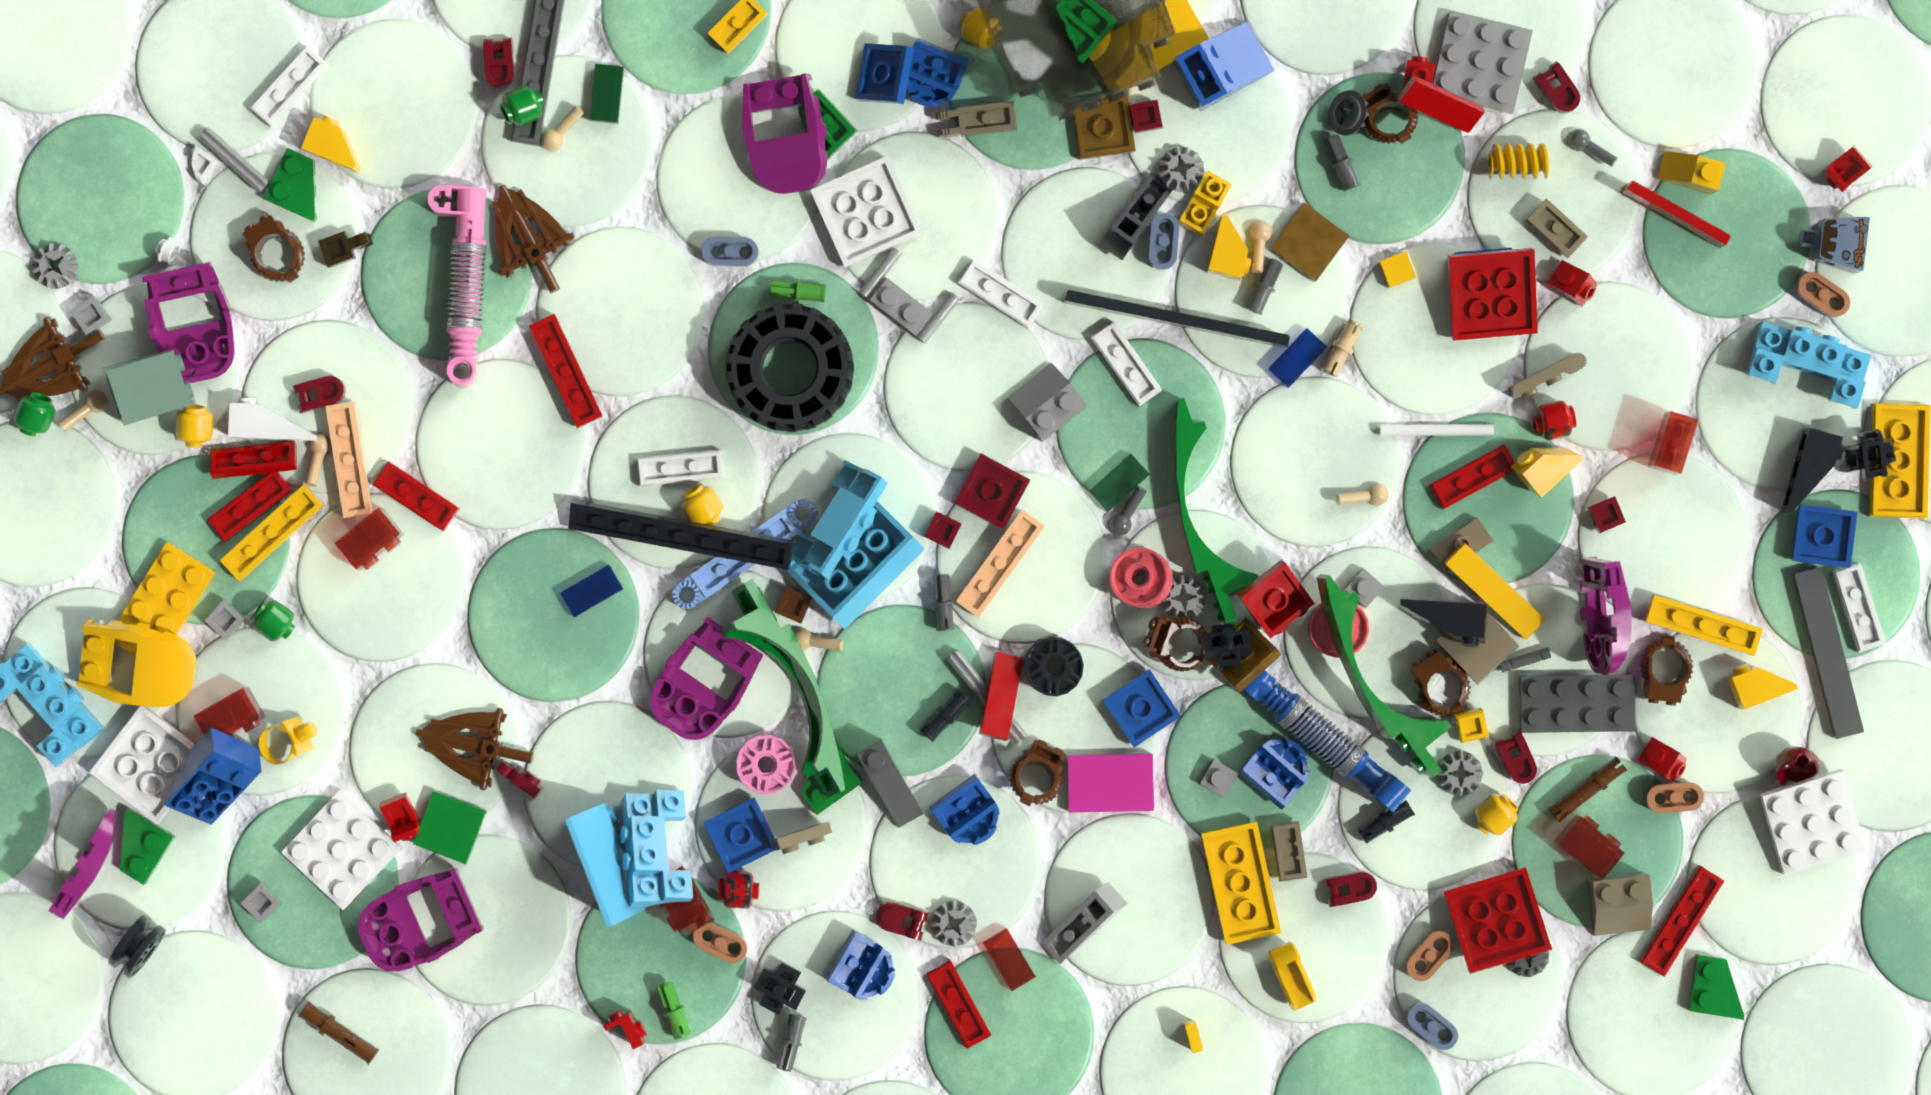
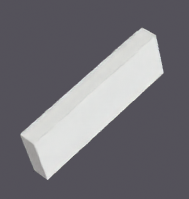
M306 45L250 106V109L273 128L329 65Z
M972 259L958 281L959 285L1028 329L1044 306L1043 303Z
M1114 321L1090 337L1139 407L1162 391L1157 381Z
M722 450L637 458L640 487L725 478Z
M1861 563L1853 564L1851 568H1840L1831 571L1856 651L1863 652L1885 645L1884 634Z

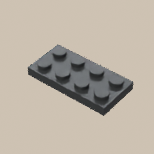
M1635 675L1519 676L1520 731L1522 733L1635 731Z

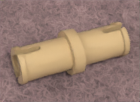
M1351 319L1346 321L1347 323L1339 338L1333 341L1331 345L1333 349L1321 367L1322 371H1329L1328 374L1333 377L1338 376L1347 356L1352 355L1354 351L1352 347L1364 328L1361 324L1357 326V322Z

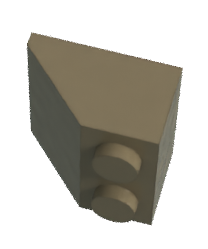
M1642 872L1587 879L1594 936L1651 929L1653 898L1650 875Z

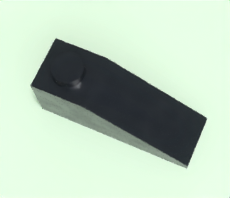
M1151 172L1111 225L1099 245L1120 260H1123L1173 190L1168 188L1158 176Z
M1813 428L1803 429L1781 511L1793 512L1836 465V462L1841 460L1844 453V445L1841 444L1842 436Z
M1400 599V606L1404 612L1451 639L1462 642V646L1478 647L1479 643H1486L1487 604Z

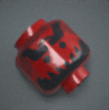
M1562 400L1541 404L1537 409V416L1532 417L1535 432H1541L1546 440L1567 437L1577 425L1573 407L1571 405L1568 406Z
M732 871L727 872L724 878H719L718 900L723 901V905L726 908L749 909L752 906L753 900L759 899V883L754 882V877L750 872Z

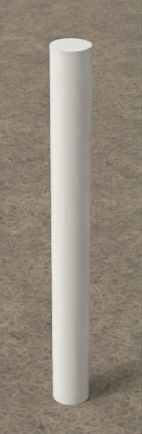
M1379 425V435L1493 436L1494 425Z

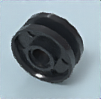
M1049 636L1039 639L1030 646L1025 655L1024 671L1027 681L1036 691L1043 695L1057 697L1067 694L1078 685L1083 676L1084 663L1081 653L1072 642L1063 637ZM1052 658L1060 660L1062 664L1061 670L1056 674L1048 673L1045 668L1047 661Z
M142 915L129 928L108 960V964L113 968L118 967L125 960L128 961L123 975L129 979L137 974L145 965L166 933V929L161 925L155 927L150 933L146 932L151 922V918L146 915Z

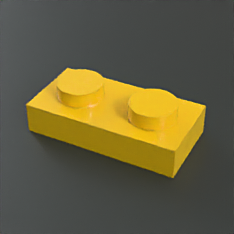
M740 0L708 32V35L729 55L768 13L755 0Z

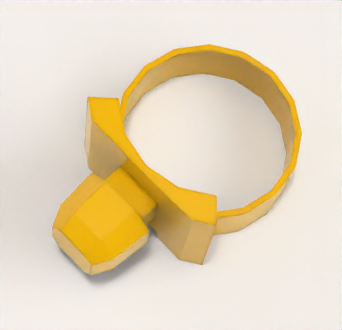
M298 716L283 721L281 724L267 727L261 732L258 746L260 753L270 764L280 765L287 763L296 756L312 750L313 745L310 739L316 736L317 728L312 722L303 724ZM272 728L280 729L284 733L287 732L291 739L290 754L285 761L275 758L268 749L267 735Z

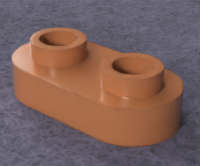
M1809 272L1797 280L1796 292L1799 297L1826 316L1838 317L1848 311L1850 307L1848 294L1821 274ZM1807 282H1811L1814 285L1813 292L1806 290ZM1831 298L1837 301L1836 308L1830 307L1829 300Z
M1692 782L1656 784L1651 786L1645 794L1647 807L1657 813L1693 811L1698 809L1704 800V793L1701 787ZM1685 791H1690L1692 794L1689 801L1683 799ZM1661 793L1663 801L1657 804L1654 799L1655 795Z
M702 922L694 930L693 940L698 948L728 963L740 962L747 954L748 945L741 935L714 922ZM710 930L713 933V939L705 940L703 932ZM736 943L739 946L738 952H730L728 949L729 944Z
M1442 930L1430 932L1406 961L1407 973L1417 981L1430 979L1454 950L1452 937ZM1441 939L1443 941L1441 949L1434 948L1435 940ZM1417 961L1424 962L1423 970L1417 971L1415 969Z

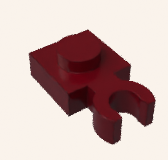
M505 760L496 769L498 773L509 779L514 785L533 798H537L544 789L539 784L541 782L539 777L530 771L524 774Z

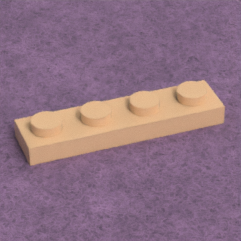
M355 402L325 406L343 518L373 514Z
M1021 510L956 602L979 618L1045 526L1024 510Z

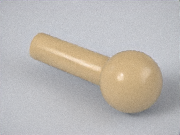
M575 105L555 129L546 130L541 136L542 146L548 151L559 150L563 145V136L584 114L583 110Z
M1265 221L1253 223L1249 230V235L1254 241L1251 272L1255 274L1263 273L1265 242L1272 235V229Z
M98 390L89 392L85 397V403L61 420L59 425L66 432L91 412L99 413L104 411L108 405L107 396Z
M316 434V441H310L309 444L313 455L305 484L312 487L317 486L323 458L332 449L331 439L326 434Z
M1373 484L1366 491L1336 494L1337 505L1369 502L1374 506H1381L1387 502L1389 492L1384 485Z
M798 628L793 631L802 650H806L809 647L842 651L843 640L813 636L805 628Z

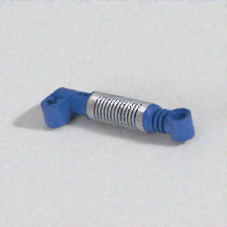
M1263 671L1243 690L1257 702L1262 700L1261 705H1267L1266 709L1268 711L1272 709L1275 721L1283 729L1287 728V732L1291 731V735L1299 738V742L1303 741V745L1307 744V748L1318 754L1319 758L1322 757V761H1326V764H1330V767H1334V771L1337 770V773L1346 779L1354 780L1357 785H1360L1389 811L1394 812L1411 792V789L1397 777L1385 771L1376 762L1371 760L1369 753L1363 746L1361 747L1360 744L1355 746L1356 741L1351 742L1352 737L1348 738V734L1344 735V731L1340 732V728L1336 729V724L1331 727L1332 721L1327 723L1329 719L1326 718L1324 720L1325 715L1320 716L1321 711L1316 713L1317 708L1312 710L1313 705L1308 707L1309 702H1306V699L1302 698L1298 693L1292 694L1290 691L1285 693L1287 689L1285 687L1281 689L1279 682L1275 684L1276 679L1267 671Z

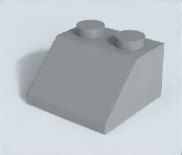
M1052 363L1008 397V400L1042 442L1088 406L1072 384Z

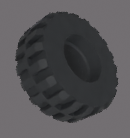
M780 303L765 310L763 308L755 312L754 316L749 320L746 319L740 325L741 328L736 335H733L729 351L726 353L725 374L733 399L752 420L775 431L797 432L813 429L817 425L828 421L843 406L853 384L854 362L850 345L844 333L831 318L818 309L810 308L803 304L793 303L784 305ZM788 341L798 342L806 346L813 353L817 364L816 376L812 384L806 390L792 395L782 394L771 388L763 372L764 360L768 352L774 346Z

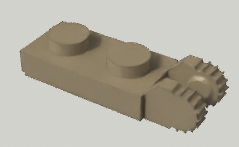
M1014 101L957 107V110L935 113L936 120L959 119V127L938 130L939 138L1017 131Z
M1574 353L1512 385L1508 390L1512 398L1521 395L1522 399H1525L1538 392L1536 386L1546 382L1547 386H1550L1563 379L1561 373L1572 374L1579 371L1580 368L1583 369L1585 364H1587L1584 354Z

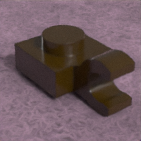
M343 231L318 240L328 268L356 259L354 250L373 245L370 234L366 232L349 238L348 233Z

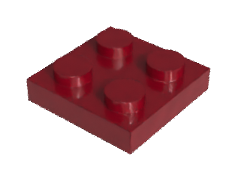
M980 453L954 504L1004 530L1030 479Z

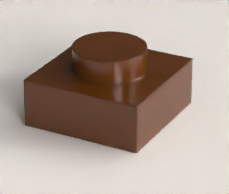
M786 587L775 613L802 624L812 597Z

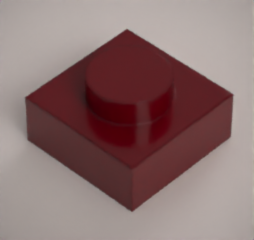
M1158 99L1129 105L1134 134L1163 128Z
M1615 496L1587 507L1597 533H1602L1626 523Z
M936 511L924 537L950 549L962 523Z

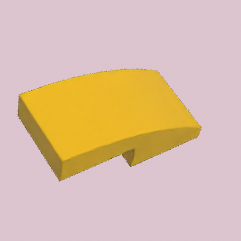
M1207 170L1182 214L1179 225L1203 237L1232 184Z

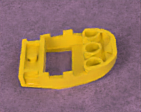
M88 619L83 624L84 634L79 680L76 682V686L114 703L148 707L174 705L186 698L191 692L194 684L196 657L189 643L180 636L168 631L161 633L150 629V625L144 623L133 625L123 624V621L111 620L106 625L94 624V619ZM115 639L137 644L132 694L116 691V688L110 686Z

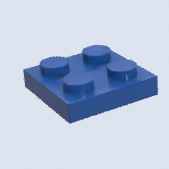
M865 43L854 99L865 102L904 105L914 48L901 45Z
M1800 504L1797 513L1792 561L1851 568L1858 512Z
M1150 669L1102 700L1134 748L1181 717Z
M755 797L703 822L728 873L773 852L769 840L775 837Z

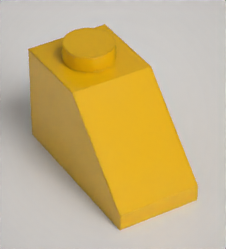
M323 116L322 120L313 117L301 149L359 173L361 167L346 132L338 127L340 122L327 116Z
M1665 151L1657 179L1711 195L1719 190L1726 163L1699 155Z
M1226 215L1220 217L1207 273L1240 281L1242 274L1248 275L1252 259L1247 258L1249 250Z
M1531 448L1523 452L1511 468L1531 492L1542 498L1576 467L1583 458L1568 448Z
M1749 664L1732 669L1733 675L1726 677L1738 709L1745 710L1798 689L1795 683L1759 667L1750 668Z

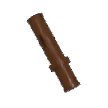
M1616 756L1597 772L1593 771L1588 779L1552 807L1548 808L1552 814L1558 810L1561 811L1555 816L1559 823L1600 790L1604 791L1608 788V784L1627 771L1623 764L1617 769L1615 768L1621 762Z
M311 1002L305 1005L298 1016L317 1028L319 1034L322 1036L326 1034L345 1049L367 1062L368 1065L379 1051L378 1048H375L337 1022L335 1016L332 1014L328 1016L312 1005Z

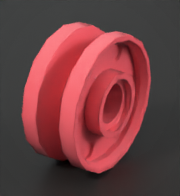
M1133 547L1122 552L1114 560L1110 570V584L1114 594L1122 602L1136 608H1151L1160 604L1169 595L1173 585V573L1169 563L1159 553L1145 547ZM1141 571H1146V582L1137 585L1136 575Z
M1320 603L1311 613L1308 622L1309 637L1313 645L1323 654L1339 658L1322 603ZM1358 605L1355 610L1352 629L1354 654L1363 647L1369 634L1368 618L1363 609Z

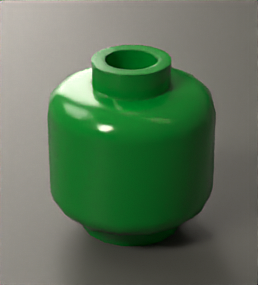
M523 85L503 95V103L500 104V109L509 125L513 123L517 127H522L541 117V107L544 106V100L538 90L533 91L530 87Z
M31 392L30 395H24L19 400L13 419L15 424L20 427V432L28 436H36L37 433L42 434L49 430L56 409L52 404L51 398L41 393Z
M270 600L268 603L263 601L251 617L254 621L253 629L272 642L279 640L281 637L286 640L295 628V625L292 624L294 613L277 600Z

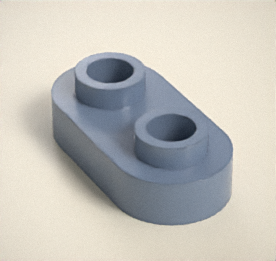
M1170 213L1158 214L1153 219L1150 227L1148 259L1150 264L1157 270L1171 268L1177 259L1179 222ZM1162 223L1169 225L1170 231L1168 233L1160 231L1159 226ZM1160 251L1167 253L1168 258L1166 261H1160L1157 258V254Z
M711 237L702 246V256L708 264L713 266L747 267L756 262L759 256V249L756 243L747 237ZM715 247H719L722 250L721 255L718 257H714L711 254L712 249ZM742 248H748L750 250V254L748 257L744 258L740 256V250Z
M1418 1002L1408 1008L1406 1013L1407 1023L1433 1046L1440 1050H1448L1457 1043L1458 1031L1456 1027L1428 1004ZM1420 1011L1424 1012V1020L1416 1021V1014ZM1445 1029L1447 1031L1446 1038L1439 1039L1438 1032Z

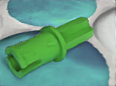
M772 280L770 282L769 295L771 297L796 299V302H799V300L825 302V284L801 283V280L797 282Z
M665 982L659 985L657 991L665 1010L663 1016H667L674 1040L682 1038L679 1026L685 1037L690 1035L691 1030H689L683 1013L685 1007L680 1004L674 984L672 982Z

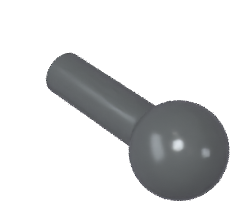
M1575 129L1568 136V145L1574 151L1585 150L1610 167H1613L1618 157L1592 142L1587 131Z
M1137 486L1122 512L1115 514L1110 519L1109 527L1114 534L1122 536L1131 530V517L1147 492L1144 488Z

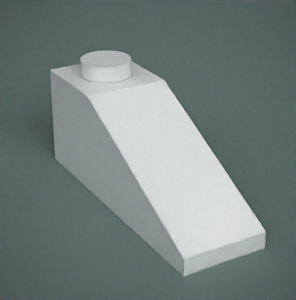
M238 398V403H229L228 437L286 441H316L317 435L263 405L255 404L256 399Z

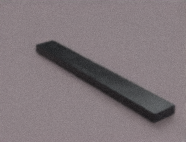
M1072 290L1067 291L1064 302L1075 306L1281 348H1287L1290 336L1287 334Z
M574 499L570 503L568 529L779 569L789 570L791 567L793 540Z

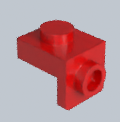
M1412 56L1411 60L1404 61L1402 73H1405L1403 88L1413 75L1433 83L1436 64L1428 63L1429 58Z
M1853 145L1824 170L1827 174L1825 179L1833 189L1839 188L1841 192H1844L1848 186L1870 170L1872 165L1857 147Z
M1564 260L1560 262L1547 282L1550 288L1572 298L1581 307L1594 296L1597 282L1590 273Z
M1651 737L1637 761L1673 783L1676 778H1680L1686 769L1687 758L1675 749Z
M406 792L380 802L379 808L391 829V839L393 842L410 840L420 832V819Z
M621 1009L607 1016L609 1021L603 1025L605 1031L621 1024L632 1049L638 1048L646 1042L644 1038L647 1036L646 1029L641 1020L636 1021L632 1011L624 1014Z

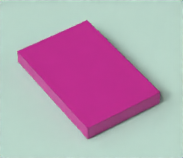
M1153 754L1067 755L1069 812L1154 811Z

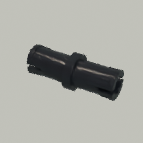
M958 689L943 707L939 706L936 709L937 713L920 731L929 740L934 742L945 728L956 722L954 719L972 701Z
M1404 800L1394 812L1388 810L1384 813L1382 811L1374 820L1357 829L1365 843L1368 844L1383 833L1394 831L1393 827L1415 816V813L1407 800Z

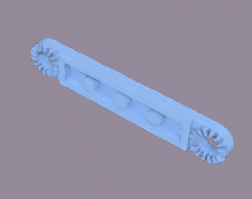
M796 500L751 533L791 540L799 531L802 532L815 522L817 509L809 500ZM800 505H806L811 510L810 518L803 522L795 517V510ZM715 557L675 586L673 600L682 609H692L755 564ZM684 587H691L695 592L694 600L690 603H683L679 598V592Z

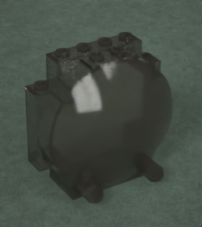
M977 0L987 26L992 51L1003 70L1011 95L1019 93L1020 98H1023L1037 91L1039 98L1045 102L1050 118L1058 116L1059 121L1074 116V110L1081 108L1083 113L1102 105L1101 100L1108 98L1109 103L1122 99L1129 95L1127 90L1138 86L1139 91L1155 86L1154 80L1161 76L1150 46L1153 45L1154 49L1167 45L1171 43L1169 38L1176 35L1164 0H1095L1114 16L1118 22L1109 32L1111 37L1106 51L1096 60L1091 61L1089 57L1082 64L1078 60L1077 51L1066 32L1065 23L1061 20L1056 9L1061 0Z

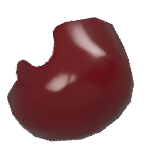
M1798 746L1787 747L1776 758L1775 779L1783 786L1789 780L1796 783L1812 778L1819 773V759L1813 751Z

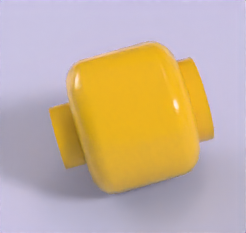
M981 7L974 8L971 12H965L959 23L962 27V38L980 49L994 47L1003 33L1000 18Z
M191 404L184 407L183 410L176 413V438L185 442L187 447H202L203 442L211 440L213 436V414L207 411L206 406Z
M698 484L682 496L684 500L682 501L681 508L690 521L714 525L721 519L719 514L723 510V503L712 487H703L702 484Z
M1491 794L1475 809L1478 818L1476 825L1486 835L1491 832L1494 835L1500 836L1517 821L1516 812L1518 808L1507 795Z

